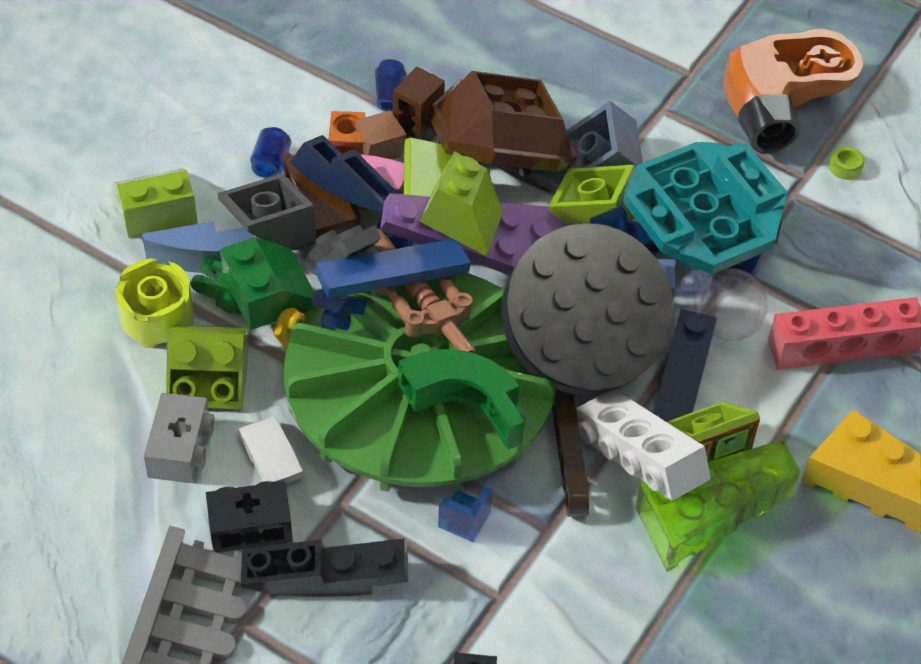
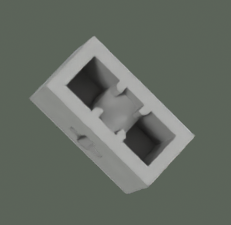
M161 393L144 453L148 478L194 484L197 469H203L206 462L207 449L204 446L205 438L211 437L214 430L215 417L214 414H209L207 398Z

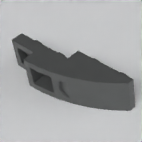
M358 225L338 235L335 230L329 231L318 237L316 243L307 248L309 253L301 260V263L305 269L316 275V263L375 253L372 246L381 239V236L375 225L365 230H362L361 226Z

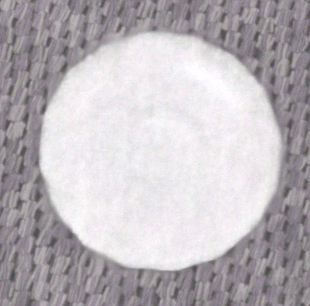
M736 268L724 269L708 275L699 285L694 298V310L697 313L717 317L713 334L714 338L725 342L741 341L753 335L763 325L768 312L767 295L761 283L750 273Z

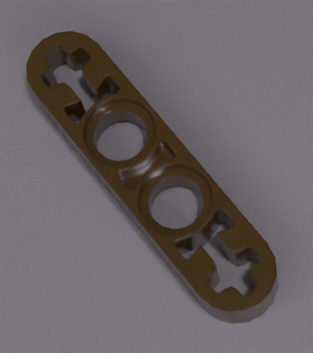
M556 390L552 416L567 516H588L589 493L574 394Z

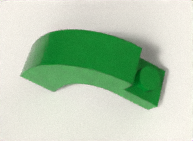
M451 349L426 351L399 360L398 385L415 413L444 402L467 403L478 408L487 416L507 450L522 444L526 418L522 408L518 405L520 386L500 365L471 352Z

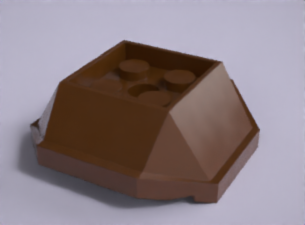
M471 71L463 80L459 79L432 104L429 113L430 121L446 154L453 155L455 151L460 155H465L476 161L488 164L556 172L565 168H574L578 157L568 139L564 120L542 80Z

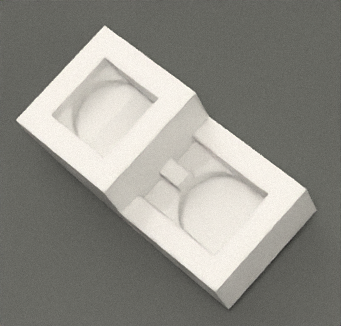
M274 416L238 429L252 464H255L262 482L285 481L287 484L303 478V470Z

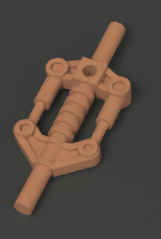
M377 229L381 239L375 245L380 252L397 249L382 230ZM445 277L436 278L440 284L441 291L449 301H441L426 281L403 285L422 311L412 310L406 300L397 295L393 289L394 286L375 290L378 294H387L391 299L392 307L405 323L404 331L408 336L419 337L422 334H435L437 337L444 334L456 350L477 354V351L457 327L462 319L470 317L473 299L469 294L461 293L451 280H447Z

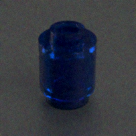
M269 127L259 132L250 158L252 171L257 176L265 179L278 175L283 171V154L288 153L292 145L290 136L284 130L277 127Z

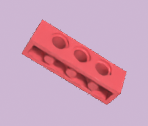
M912 297L775 314L768 343L777 370L918 353L921 347V306L918 298Z

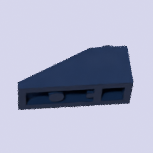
M685 309L680 310L653 412L654 415L668 422L694 411L717 317Z

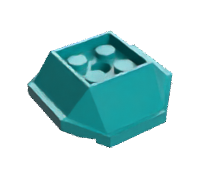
M694 142L636 165L629 185L626 188L623 203L662 253L673 257L686 271L702 270L712 275L773 249L788 192L748 144L732 143L731 146L713 142Z

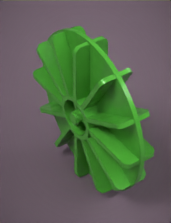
M469 273L445 277L447 280H451L461 293H467L473 299L470 317L462 319L457 327L477 351V355L500 365L520 386L518 405L522 408L526 418L521 445L507 450L487 416L478 408L467 403L444 402L419 412H414L398 385L399 360L431 350L456 349L444 334L437 337L435 334H422L419 337L408 336L404 331L405 323L392 307V301L388 295H381L375 290L334 298H327L325 294L319 299L320 306L309 309L305 313L306 323L299 322L294 324L290 332V341L284 361L286 397L290 413L306 437L320 450V458L327 464L334 461L354 473L380 481V490L385 492L390 491L392 484L409 487H440L448 485L451 493L460 492L462 482L474 480L492 473L506 464L509 466L516 465L521 459V453L533 443L545 426L554 405L556 390L550 380L529 374L518 362L508 345L501 317L502 297L505 286L501 288L488 280ZM436 279L425 280L441 301H449L441 291L440 284ZM403 285L394 286V291L399 297H403L412 310L422 311Z

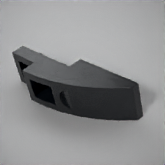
M405 538L326 548L322 540L242 549L240 585L243 589L304 597L358 596L372 594V586L408 582V545Z

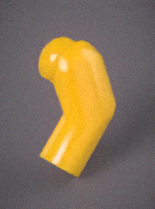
M287 308L281 311L273 328L274 337L286 350L293 325L299 322L306 323L304 313L296 308Z

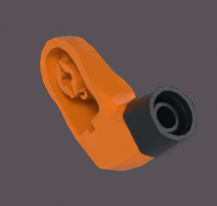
M812 29L803 33L770 35L741 45L729 54L724 70L723 87L729 105L751 142L752 148L760 153H770L786 148L793 143L800 130L794 107L800 106L813 98L840 93L850 87L859 76L863 67L862 55L853 42L840 33L827 29Z

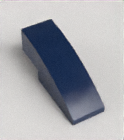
M324 135L304 142L290 162L304 176L322 189L342 200L364 208L382 212L384 201L390 193L399 194L355 149L342 154Z

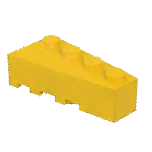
M852 410L809 457L801 483L812 488L815 485L833 491V497L845 502L848 499L870 507L871 513L883 518L885 515L903 521L904 527L921 533V454L855 410Z

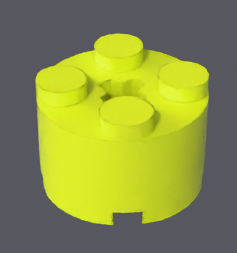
M145 259L133 263L123 270L119 276L120 281L117 287L115 286V298L121 326L131 338L139 341L143 347L153 348L158 344L167 342V331L175 325L193 326L194 310L190 282L186 272L179 265L170 261L169 265L158 263L157 259Z

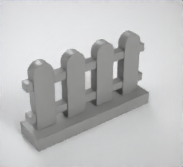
M169 525L122 664H194L168 657L171 647L202 655L199 664H211L212 658L218 660L230 658L234 653L235 639L231 634L223 632L221 629L223 622L236 624L245 617L247 608L245 601L238 596L232 595L235 586L242 588L240 585L242 553L235 551L233 557L205 550L203 549L205 542L198 540L194 541L193 546L184 544L185 529ZM175 570L184 572L181 581L172 578ZM194 575L224 583L222 592L192 584ZM163 605L172 607L170 616L160 614ZM187 611L212 618L211 627L180 620L182 612ZM151 641L160 643L157 653L148 651Z

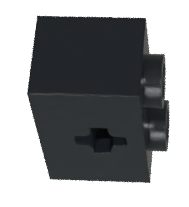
M263 481L252 486L237 488L228 486L206 492L213 552L220 553L293 542L285 481Z

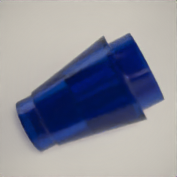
M387 59L381 61L374 71L376 99L379 109L393 111V90L407 76V72L401 62Z

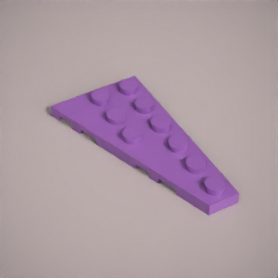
M390 193L384 201L380 230L419 244L452 239L420 222L430 197ZM500 202L503 214L486 256L461 243L460 245L470 262L510 275L526 252V246L530 247L544 235L569 225L551 214L548 206Z

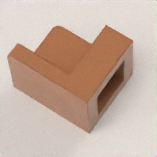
M390 110L356 120L355 128L366 143L364 155L387 159L401 157L407 134Z

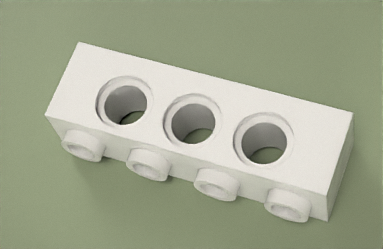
M614 389L576 408L579 419V433L585 444L592 445L602 452L607 459H612L624 467L630 475L637 476L647 483L653 491L660 492L671 501L711 479L705 447L617 390Z

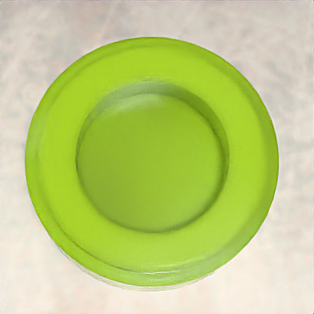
M839 147L831 154L829 169L838 178L846 180L855 179L862 173L865 158L855 148Z

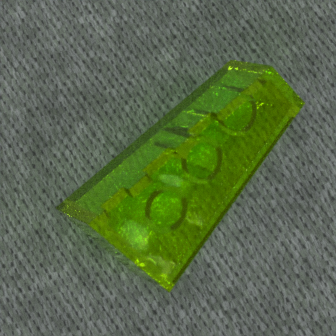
M783 439L708 462L711 479L673 501L660 492L653 491L647 483H640L635 509L666 572L677 567L679 562L689 555L695 556L705 550L707 544L724 535L726 537L733 533L740 524L748 519L757 518L793 496L801 470Z

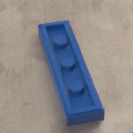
M454 239L316 263L315 274L327 298H334L468 273L471 262L460 243Z

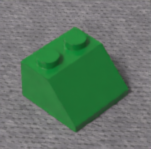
M253 237L220 249L223 278L250 330L277 321L281 311L284 309L296 308L298 311L303 312L320 306V301L291 248Z

